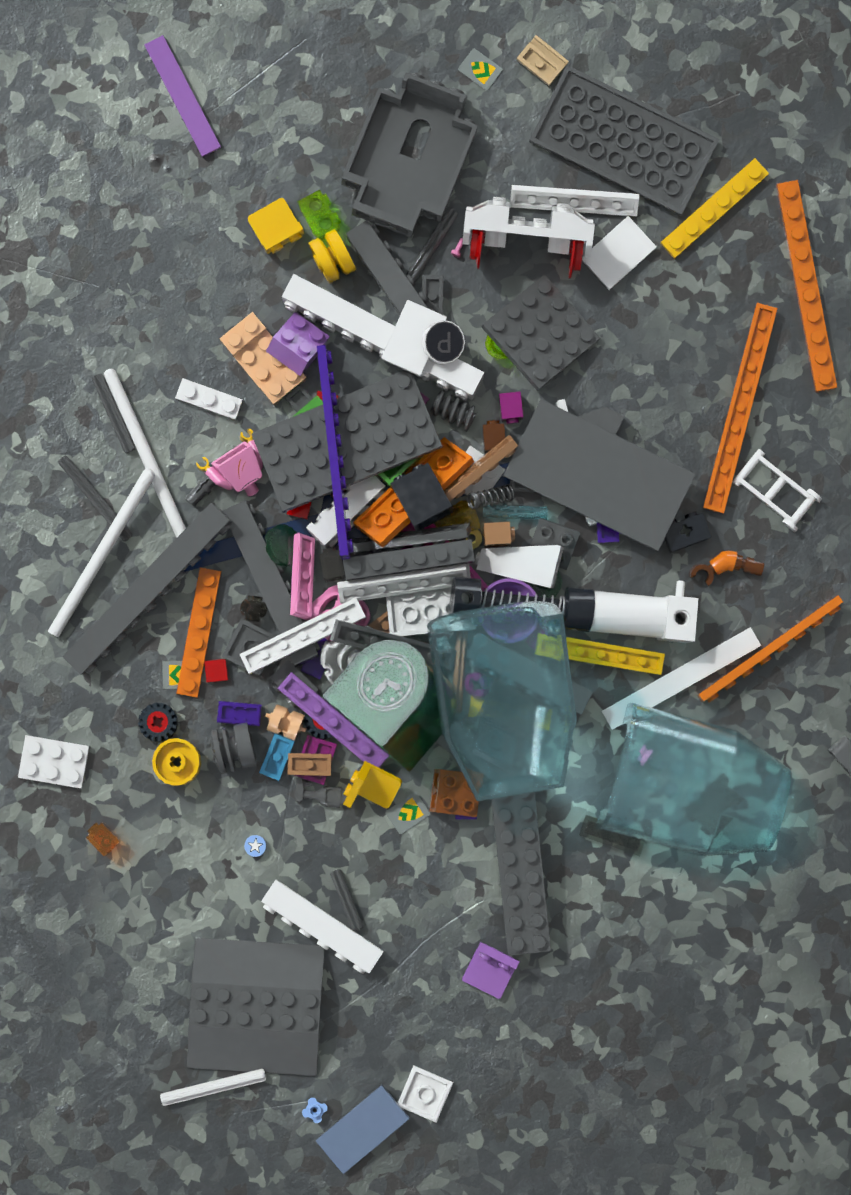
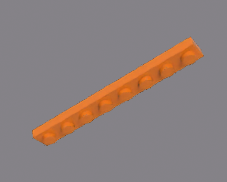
M839 595L834 597L697 695L701 702L707 700L710 703L719 696L717 693L722 688L728 690L736 684L735 679L740 675L745 678L752 673L754 665L759 663L762 666L771 659L770 654L775 650L780 653L789 646L787 644L789 640L794 638L797 641L806 634L804 631L809 626L815 628L823 622L822 617L827 613L832 616L841 609L839 605L843 603Z

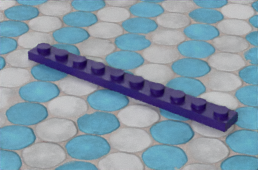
M326 345L317 346L339 552L341 559L346 560L351 559L350 553L354 552L352 539H348V531H351L350 518H346L345 510H349L348 498L344 497L343 489H347L345 476H341V468H344L343 455H339L338 447H342L341 435L337 434L336 426H340L338 413H334V405H337L336 392L332 393L331 386L335 384L334 372H330L329 364H333L332 353L327 350Z

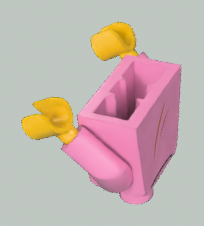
M248 429L247 432L250 437H244L241 432L240 440L243 443L211 463L212 467L209 466V461L206 457H202L207 463L206 466L200 467L197 462L196 465L200 471H206L205 474L216 485L226 490L233 489L236 492L244 489L247 496H253L259 491L255 481L262 477L263 462L252 439L253 431Z

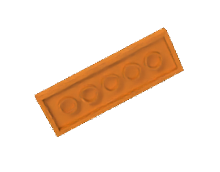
M444 437L440 440L443 448L424 455L405 475L412 472V469L417 465L429 463L442 489L445 490L474 463L473 458ZM392 486L353 521L357 529L382 548L411 522Z

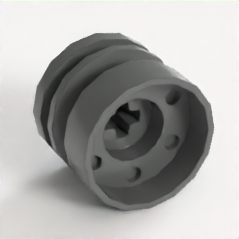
M247 722L234 725V735L229 736L225 727L222 728L223 738L219 737L217 729L211 730L213 757L221 774L227 773L226 763H229L232 772L236 769L235 761H240L243 769L257 766L253 740Z

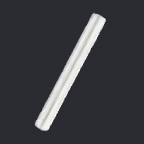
M258 1069L165 1092L160 1095L162 1105L167 1106L263 1082L266 1080V1074L264 1069Z

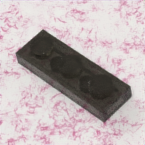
M585 815L579 832L580 836L639 857L647 837Z

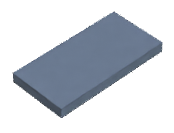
M381 1085L317 1138L316 1142L344 1174L409 1120L410 1117L385 1087Z

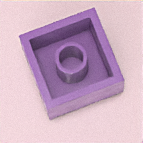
M294 312L273 336L266 352L301 376L318 356L317 346L326 345L330 336L297 312Z

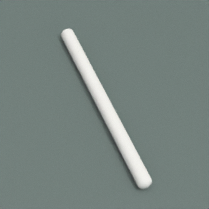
M108 369L104 372L105 380L145 469H151L155 473L152 481L153 487L177 538L186 529L119 377L114 369Z
M144 469L50 626L49 633L56 637L61 635L153 481L155 473L151 469Z

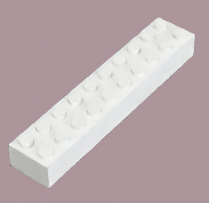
M293 274L282 295L283 303L286 305L285 308L293 313L299 311L304 314L305 319L313 323L317 320L323 324L324 329L332 333L335 330L342 334L341 337L352 343L355 340L366 351L372 352L375 350L380 354L379 357H382L395 328L394 325ZM429 358L421 377H418L427 382L429 379L437 383L436 386L442 390L448 391L450 389L456 393L455 396L463 401L467 399L472 401L484 378V372L458 358L453 362L445 364L434 362Z

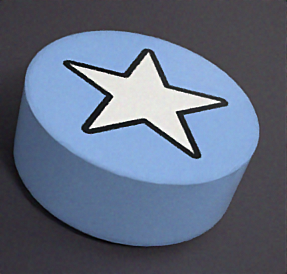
M250 836L245 841V851L250 856H260L266 850V842L261 836Z

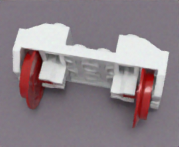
M493 197V200H487L473 207H466L462 244L469 245L471 242L469 260L476 261L477 269L480 266L482 244L484 246L505 248L507 233L549 237L548 252L567 255L570 253L568 279H571L574 271H580L582 254L584 257H591L595 227L593 219L585 218L576 210L570 208L569 204L557 203L556 207L552 206L550 223H547L546 219L534 218L533 222L525 221V217L513 216L512 219H508L510 202H506L504 197Z

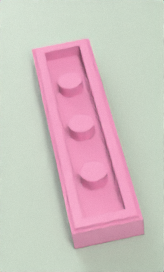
M297 533L294 534L290 615L309 620L312 619L315 538Z

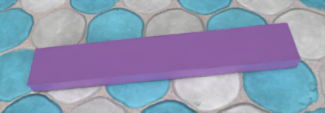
M162 35L144 44L202 158L220 149L221 146L164 36Z
M292 672L277 688L363 762L367 761L380 768L389 757L384 750Z

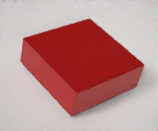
M226 659L204 661L207 683L228 680Z

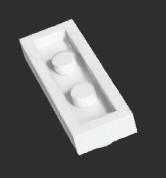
M182 378L175 397L177 400L233 420L237 419L243 399Z

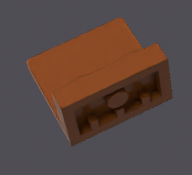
M434 769L429 812L477 817L482 775Z

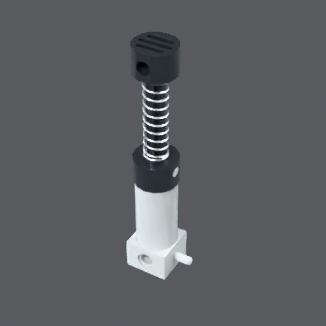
M454 576L450 592L449 615L453 618L476 620L479 611L482 609H486L487 612H490L492 609L496 613L502 610L504 614L511 611L513 615L519 612L521 616L524 613H528L529 616L536 614L537 617L542 614L546 618L552 615L554 619L558 616L560 617L563 630L653 637L659 641L690 643L695 641L699 598L684 597V581H677L675 596L654 597L567 587L564 596H560V599H555L553 595L552 598H546L545 594L543 597H537V594L529 596V593H527L526 596L521 595L520 592L516 595L512 594V591L510 594H506L504 590H502V593H496L495 589L493 592H487V588L485 591H482L480 579ZM462 593H466L468 595V603H464L462 601ZM676 615L680 618L679 624L675 621Z

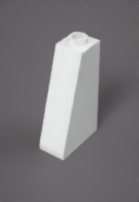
M548 545L482 548L481 552H478L476 555L475 564L477 565V570L554 588L564 547Z

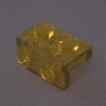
M467 500L457 502L456 505L452 506L454 513L435 522L436 527L470 523L471 531L480 529L476 509H471Z

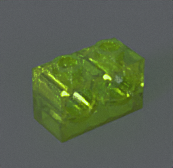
M318 190L297 201L298 207L315 238L323 240L325 239V234L333 229L337 232L340 231L339 224H341V220L336 212H331L329 206L332 204L326 193L322 195L321 191ZM318 201L321 203V208L319 210H312L310 204ZM322 220H329L332 223L328 229H322L319 225Z

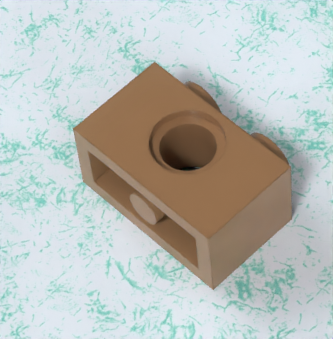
M510 522L484 523V548L510 547L511 542L515 540V529L510 527Z

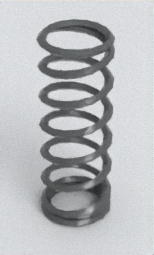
M506 485L501 488H490L488 491L471 492L467 496V503L471 509L480 508V505L486 507L487 503L490 506L493 502L498 504L499 500L502 503L505 500L510 502L514 499V490L510 485ZM507 487L511 488L513 496L511 495V492ZM506 489L510 494V499L507 497ZM500 491L503 493L504 501L501 500ZM494 492H495L496 495H497V499H498L497 502H495V499H494ZM488 493L491 497V504L488 501ZM471 495L474 497L475 507L471 503ZM482 495L485 499V505L482 503Z

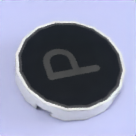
M446 320L433 322L423 333V351L434 362L442 364L453 362L459 358L464 349L465 340L463 332L453 322Z

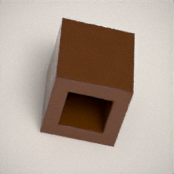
M499 420L487 421L486 425H483L484 453H486L505 439L504 423H500Z

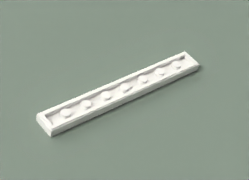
M750 627L601 712L611 730L755 650L761 644Z

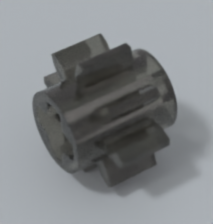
M248 595V598L242 601L240 611L242 615H246L245 620L259 622L260 618L266 615L267 606L265 602H262L263 597Z

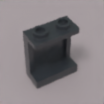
M429 463L417 465L412 469V472L406 475L401 474L390 483L416 532L454 513V509Z

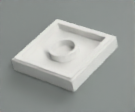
M413 1065L398 1104L403 1109L437 1123L453 1082Z

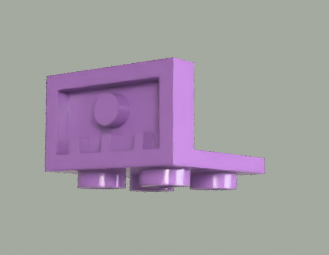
M480 941L462 977V981L500 999L520 961Z

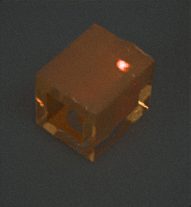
M95 823L87 831L89 835L86 838L103 856L110 853L121 842L104 823L99 825Z

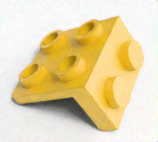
M279 198L248 216V222L267 254L271 252L274 254L284 248L283 245L288 242L294 243L302 238L301 235L304 234L300 222L296 220L284 198Z
M364 761L360 771L355 770L350 779L353 785L348 783L343 795L347 796L343 805L351 808L358 794L387 809L395 798L402 780Z

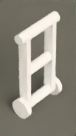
M758 449L732 483L737 487L740 485L744 486L783 517L782 523L786 527L796 532L798 528L795 525L815 501L820 503L822 498L811 489L805 491L763 457L765 453ZM759 461L779 476L765 496L745 481V478ZM785 483H788L806 498L792 517L771 502Z

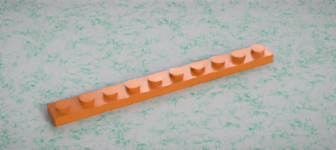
M798 180L778 183L776 185L815 392L836 389V377Z
M756 303L703 509L724 514L778 308Z

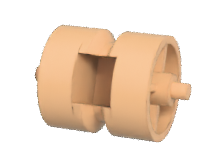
M277 704L273 713H266L265 717L269 718L267 730L275 734L282 732L285 738L295 741L298 733L301 731L305 732L307 729L302 725L305 715L296 711L290 713L288 708Z

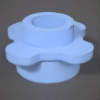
M310 1098L306 1109L302 1111V1115L305 1118L313 1119L314 1123H320L323 1113L327 1111V1105L325 1103L321 1104L315 1098Z

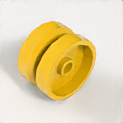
M335 229L325 234L327 248L319 238L308 243L315 263L329 284L339 279L340 275L336 265L339 266L345 275L356 270L342 239Z
M179 738L168 739L161 743L154 751L152 759L153 770L157 777L166 784L174 786L186 785L199 774L201 756L197 748L189 741ZM174 759H181V765L175 766L173 763Z

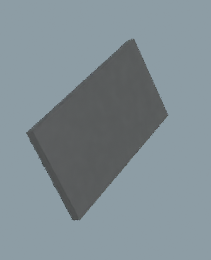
M540 399L503 477L658 551L692 483L695 473Z

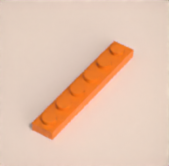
M200 568L176 694L198 698L221 571Z

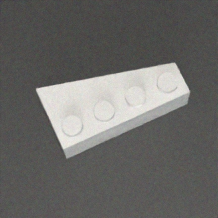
M376 476L348 486L347 491L343 493L344 497L348 498L349 510H345L346 518H350L351 528L354 526L353 521L369 507L368 505L385 493L383 491L385 485ZM334 501L331 503L332 506L330 508L324 509L318 515L314 524L311 522L306 527L307 531L325 548L328 546L332 548L338 543Z

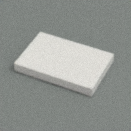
M627 216L592 248L591 257L583 256L582 261L610 290L657 247L633 220Z
M407 300L381 359L421 377L429 359L428 355L423 351V333L433 322L446 320L447 317Z

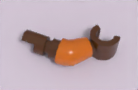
M722 551L709 561L710 565H694L689 571V577H695L699 570L704 569L707 572V579L704 582L709 586L714 579L715 573L719 575L726 571H739L743 569V572L761 576L765 563L756 562L754 558L750 557L744 559L736 551Z

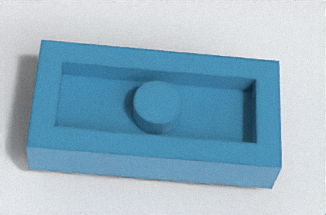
M274 734L259 773L280 781L288 760V753H291L295 741L282 735Z

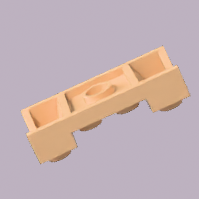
M251 312L224 334L220 341L275 406L292 389L305 382L307 377L304 373L299 376L266 352L273 337L256 315Z

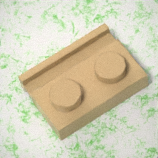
M537 35L534 36L532 41L516 58L520 64L548 86L552 84L569 63L567 59Z

